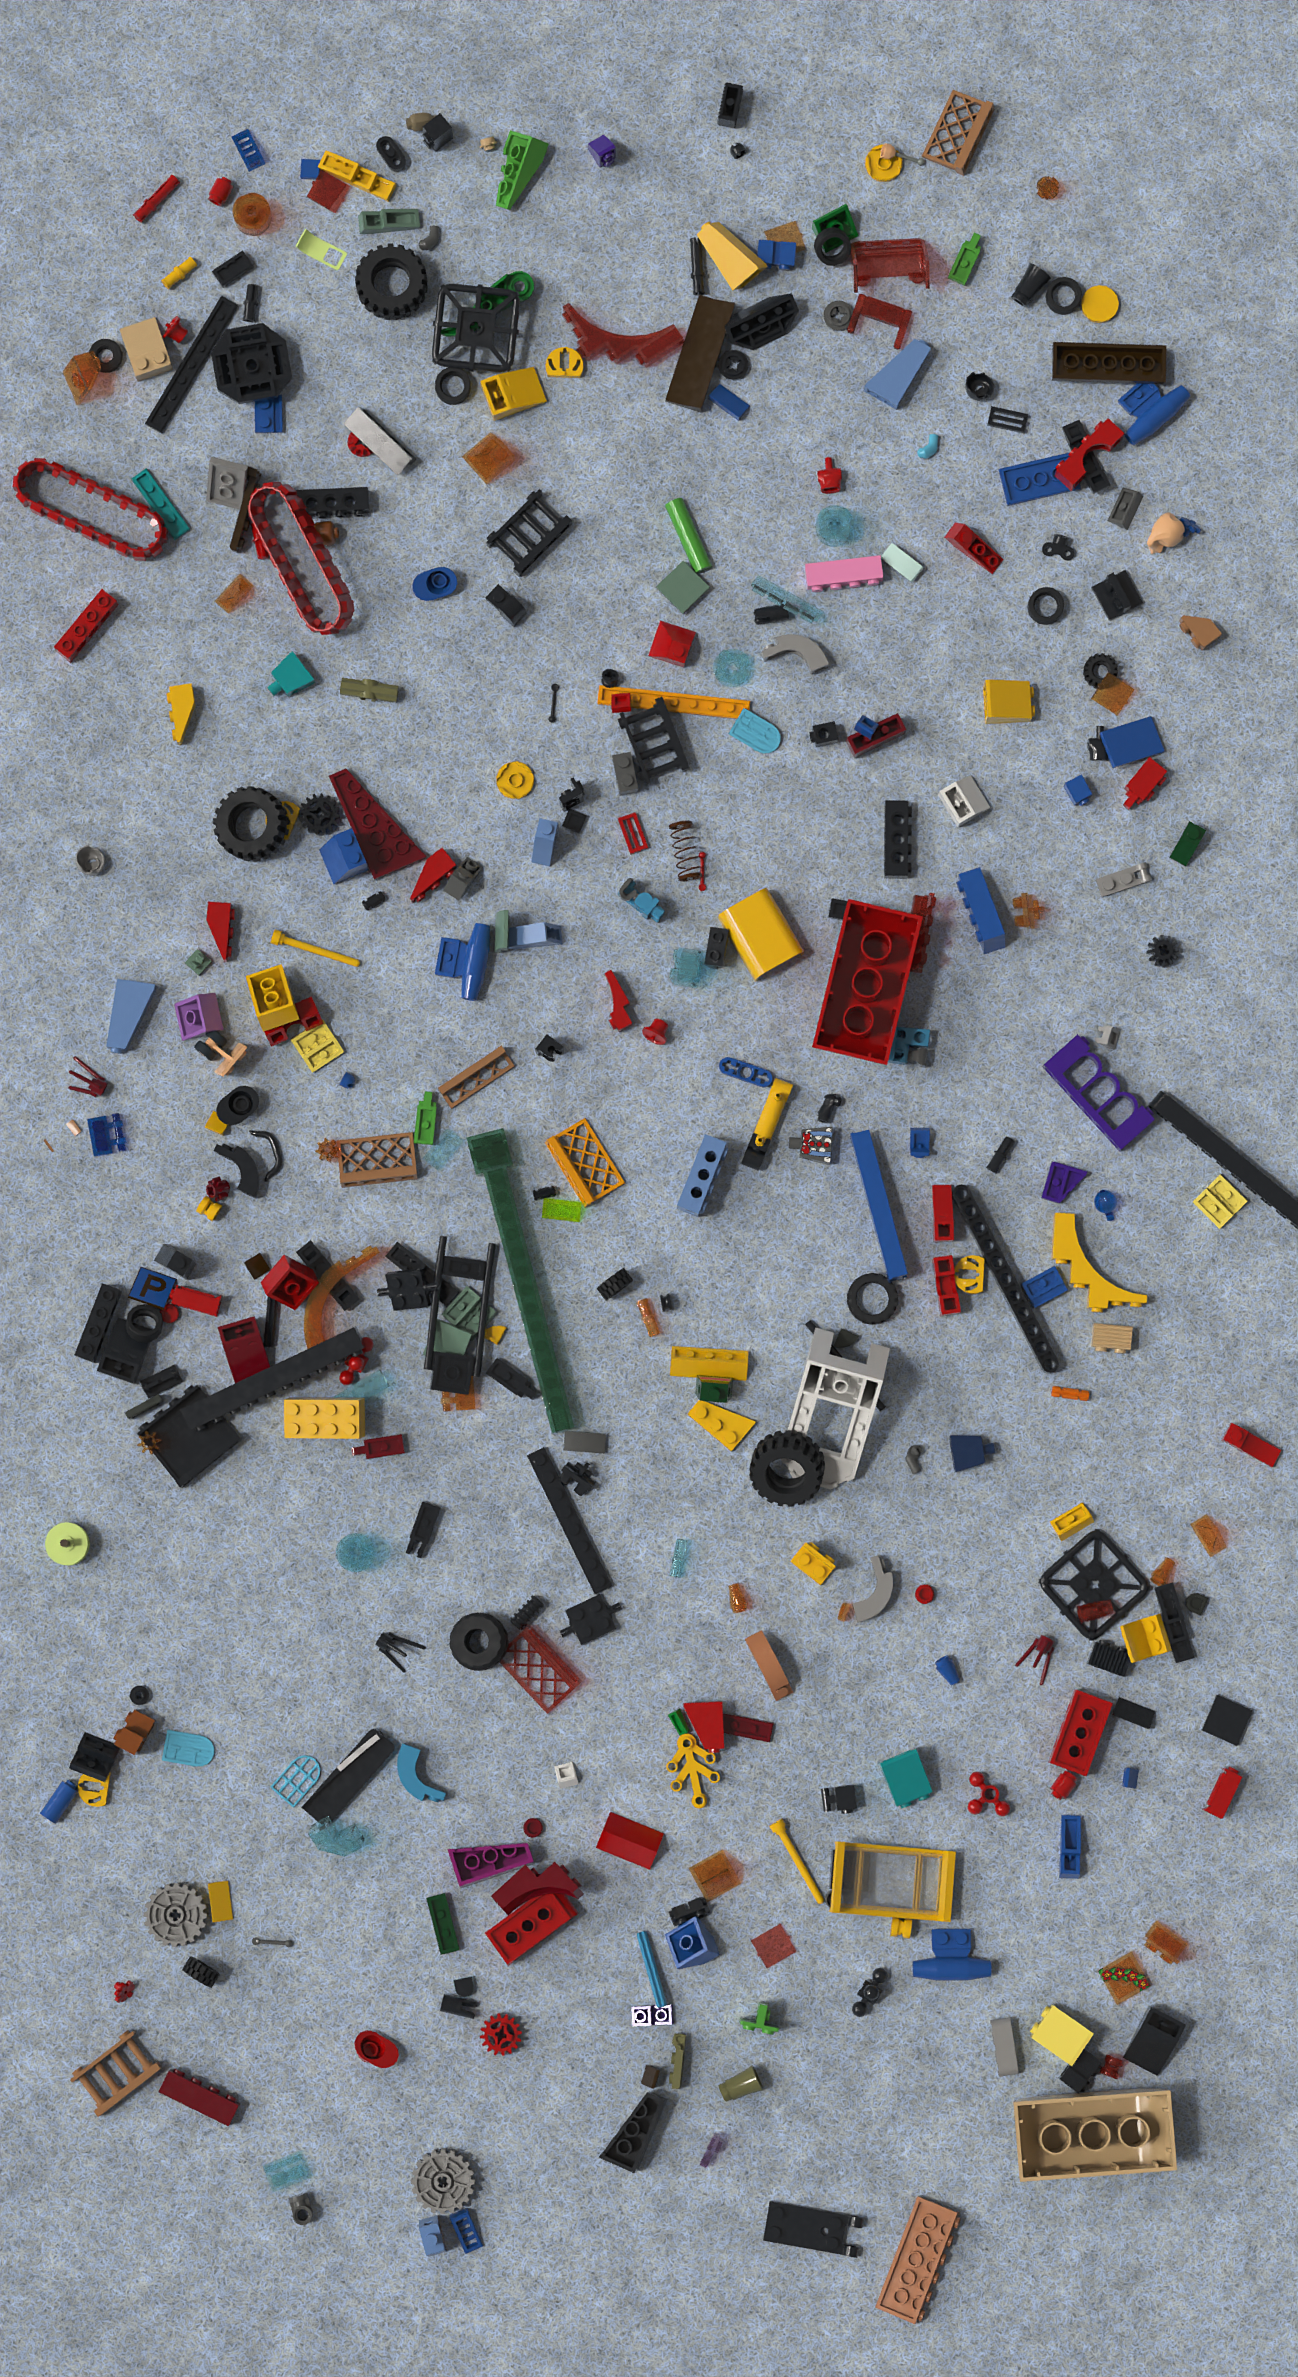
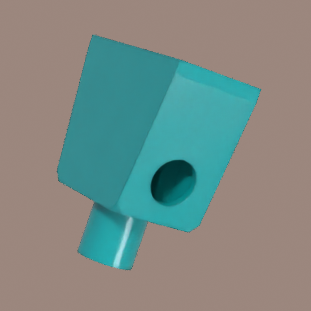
M291 651L271 672L275 682L267 688L273 696L283 690L289 697L313 685L315 681L295 653Z

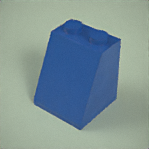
M352 828L334 835L319 849L333 885L369 870Z

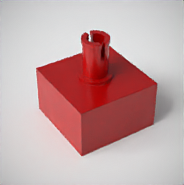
M283 1255L260 1283L268 1297L296 1310L319 1282L313 1269Z

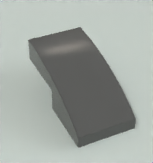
M565 1431L563 1450L605 1454L606 1434Z

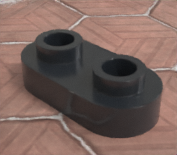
M388 136L379 138L376 143L377 152L389 169L394 172L403 170L406 165V159L394 140ZM388 145L389 149L384 150L382 147ZM399 160L400 164L394 165L393 161Z

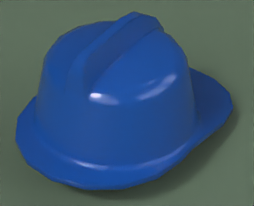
M437 567L424 571L414 579L412 584L413 592L416 597L424 601L447 596L456 589L457 577L451 569L446 567Z

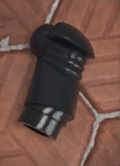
M833 1093L824 1096L825 1100L818 1111L817 1121L829 1123L834 1105L837 1107L841 1105L842 1098Z

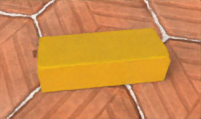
M1083 1502L1050 1521L1061 1542L1094 1523L1092 1515Z
M228 1881L208 1883L212 1921L233 1920Z

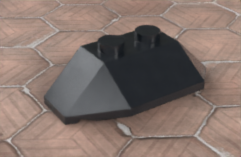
M792 293L768 297L736 313L724 328L731 344L755 350L786 335L799 309Z

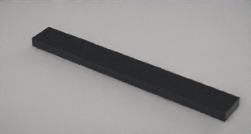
M223 296L220 297L145 422V425L162 434L237 309V304Z

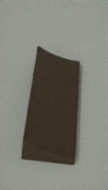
M702 295L698 296L665 402L701 413L726 337L724 326L732 318L735 309L734 302L717 300Z
M1053 342L1052 381L1165 384L1167 345Z

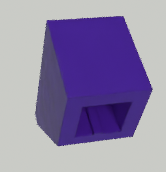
M604 134L588 143V150L599 168L602 166L608 167L614 162L616 147Z

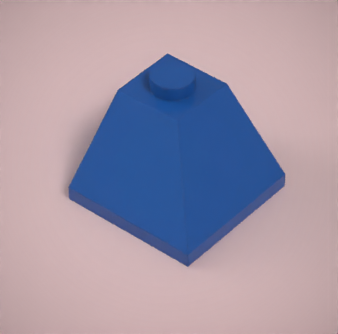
M696 1916L665 1934L677 1969L702 1965L720 1955L714 1937Z

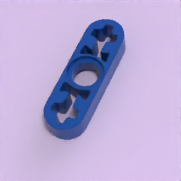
M730 1057L723 1058L719 1063V1070L724 1075L762 1088H766L772 1083V1074L768 1070ZM727 1061H730L733 1067H736V1064H740L737 1075L733 1074L735 1072L733 1069L725 1071V1067L722 1064H726ZM744 1067L751 1070V1075L748 1078H744L740 1074V1070ZM754 1070L758 1071L757 1075L759 1076L767 1074L769 1082L765 1081L764 1084L760 1083L761 1079L756 1077L755 1081H752L751 1079L754 1076Z

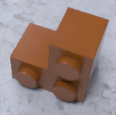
M134 1710L128 1713L124 1721L127 1723L126 1726L118 1729L113 1739L116 1740L114 1745L133 1755H138L156 1720L138 1710Z

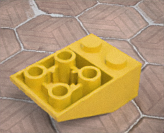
M534 367L497 374L480 381L481 389L494 421L547 402Z

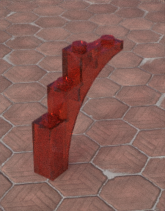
M570 303L563 306L564 313L562 316L567 324H572L574 327L572 331L576 338H581L577 341L578 348L576 350L581 358L585 357L587 361L607 350L605 353L608 359L619 364L636 353L635 358L640 365L644 364L647 368L684 343L683 337L674 324L661 331L647 335H619L592 325L580 316Z

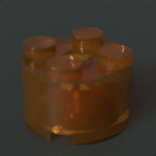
M248 193L240 196L233 205L234 221L242 233L249 236H259L269 228L272 214L267 200L262 195Z

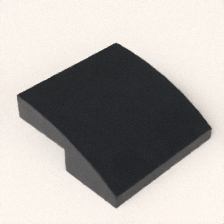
M84 1732L69 1769L106 1782L120 1747L110 1741Z

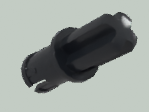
M256 284L247 285L246 300L243 301L245 305L243 321L255 322L256 306H258V285Z
M1005 1137L998 1150L994 1151L995 1154L986 1168L997 1174L1003 1161L1008 1159L1007 1155L1015 1141L1010 1137Z

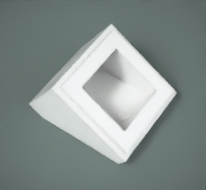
M573 1762L554 1766L560 1789L579 1784Z

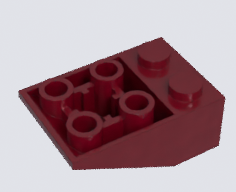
M255 1316L217 1327L235 1383L270 1367Z

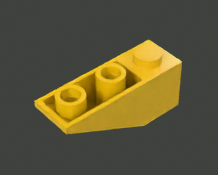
M192 683L169 686L170 692L166 693L168 704L172 705V711H169L170 721L174 722L175 729L172 730L173 741H177L178 745H182L196 706Z

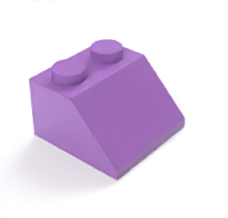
M216 993L197 994L174 1004L182 1041L206 1036V1033L215 1030L217 1032L224 1030Z

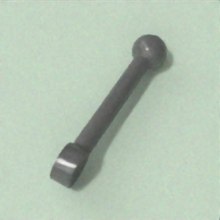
M257 1937L252 1939L253 1945H258L259 1943L285 1945L289 1948L293 1944L291 1940H259Z

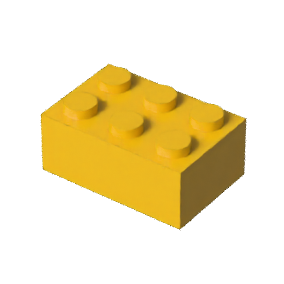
M282 964L246 976L256 1016L263 1032L299 1020L290 984Z

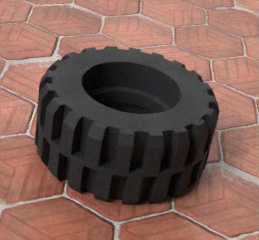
M388 243V247L383 248L382 245H379L377 250H369L367 252L368 256L361 258V264L356 269L355 284L360 302L365 305V309L368 312L372 311L374 316L378 318L380 315L384 316L385 320H390V317H395V320H399L402 315L410 316L412 310L417 311L420 308L419 304L424 302L425 293H427L428 289L426 269L424 264H422L421 258L418 255L415 256L413 250L410 248L406 250L404 245L400 244L398 247H394L393 243ZM387 267H398L404 270L409 277L408 288L400 295L393 297L378 293L374 287V278L379 271Z
M247 786V789L243 787L237 788L235 793L233 791L227 794L228 798L226 800L222 798L219 802L222 804L220 809L216 807L214 812L217 814V818H213V824L216 826L213 830L214 834L218 837L217 841L228 853L248 862L250 860L254 862L261 861V858L268 859L271 857L270 854L272 852L276 854L279 851L278 846L280 844L284 845L286 842L283 839L284 836L289 833V829H287L289 818L286 817L287 811L282 806V802L266 790L255 788L254 786ZM258 807L265 812L267 817L265 831L253 841H244L236 833L237 819L244 810Z
M786 1430L785 1433L776 1431L773 1436L768 1434L764 1440H760L757 1448L754 1449L749 1468V1477L753 1481L752 1486L754 1490H759L758 1495L762 1498L766 1497L767 1501L771 1504L775 1502L778 1503L777 1506L782 1507L783 1504L788 1505V1507H794L796 1503L802 1505L805 1503V1500L810 1501L814 1497V1494L819 1491L822 1484L825 1462L823 1461V1452L819 1451L820 1447L817 1443L813 1444L809 1436L805 1438L802 1436L803 1433L797 1432L795 1434L792 1433V1430ZM782 1458L791 1459L800 1464L805 1473L797 1478H783L772 1470L770 1463Z

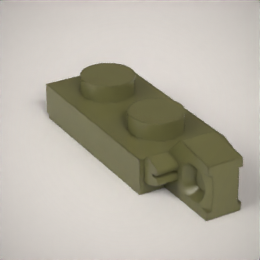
M675 2033L673 2036L672 2044L675 2046L676 2052H672L671 2064H674V2071L670 2072L669 2084H672V2089H680L682 2085L686 2034Z

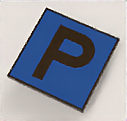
M140 1267L128 1298L164 1310L177 1279Z

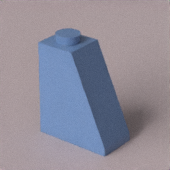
M539 818L534 840L532 863L550 867L559 831L558 822Z
M541 922L509 928L508 949L562 945L561 926Z

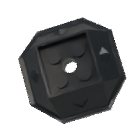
M264 323L226 329L211 352L218 392L238 404L277 398L292 380L286 340ZM251 363L257 365L254 370L247 369V366Z

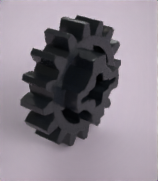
M322 793L319 798L313 794L312 800L308 797L306 798L307 804L301 803L304 809L299 810V814L303 815L299 820L300 822L305 821L302 826L303 828L309 827V833L315 830L316 835L319 834V831L326 835L327 829L332 832L331 826L338 825L335 819H340V815L336 814L340 810L339 807L334 808L337 803L335 800L330 802V796H327L325 799ZM317 803V805L312 809L309 808L311 805ZM324 804H327L332 812L326 810ZM319 810H321L322 814L324 815H321L320 818H317L315 813H318ZM307 817L314 820V825L308 821ZM330 820L326 825L322 826L323 822Z

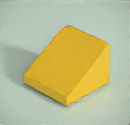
M213 1111L205 1128L223 1136L228 1125L220 1121L217 1112Z

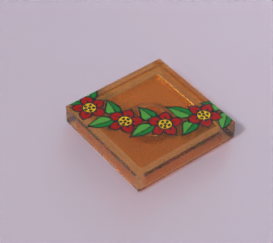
M1132 1951L1097 1970L1116 2005L1151 1986Z

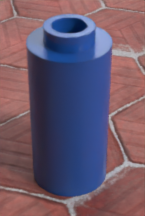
M70 1780L62 1781L40 1814L56 1824L78 1793L76 1790L77 1785Z

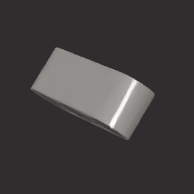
M1010 2017L990 2020L999 2077L1019 2074Z

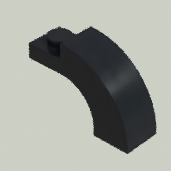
M224 1143L222 1146L216 1144L213 1151L234 1162L240 1169L241 1179L237 1189L256 1198L260 1179L253 1159L239 1146L232 1152V1147Z

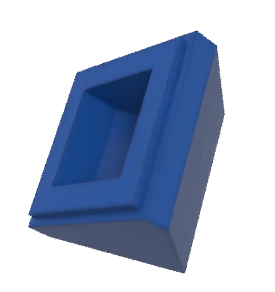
M862 715L856 723L854 730L871 739L879 724Z

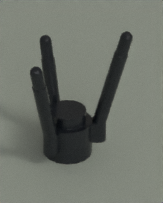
M383 1632L375 1645L379 1647L380 1652L384 1653L405 1673L406 1670L389 1653L392 1649L403 1657L407 1656L406 1653L394 1646L396 1643L394 1640L423 1650L426 1647L395 1636L391 1632L389 1634Z

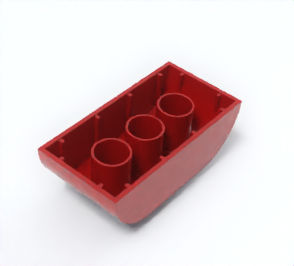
M848 899L812 1048L883 1065L888 1064L923 916Z

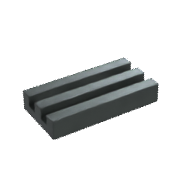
M158 1394L124 1413L131 1420L161 1404L163 1399Z

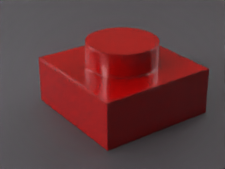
M630 693L611 694L612 713L631 712Z

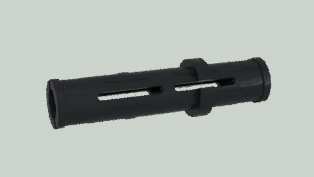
M696 237L690 239L692 273L690 275L691 279H693V295H697L698 292L699 295H704L705 272H703L702 243L699 238L696 240Z

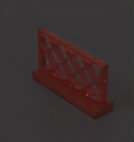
M528 1625L508 1645L507 1652H514V1663H506L503 1659L500 1662L547 1714L582 1682L531 1625ZM521 1637L528 1642V1650H517V1641ZM517 1652L528 1653L527 1664L517 1663ZM530 1653H538L541 1656V1664H530ZM527 1666V1677H519L516 1674V1667ZM530 1667H541V1678H531ZM544 1667H551L554 1670V1678H543ZM530 1680L540 1681V1692L532 1691L529 1688ZM543 1681H554V1692H543ZM557 1681L565 1682L570 1688L565 1693L557 1692ZM543 1694L554 1695L553 1704L549 1708L543 1703Z

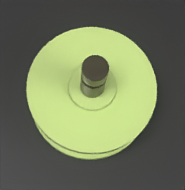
M65 1522L57 1524L48 1532L45 1548L48 1556L54 1562L70 1566L78 1564L87 1556L90 1540L82 1527L74 1523Z

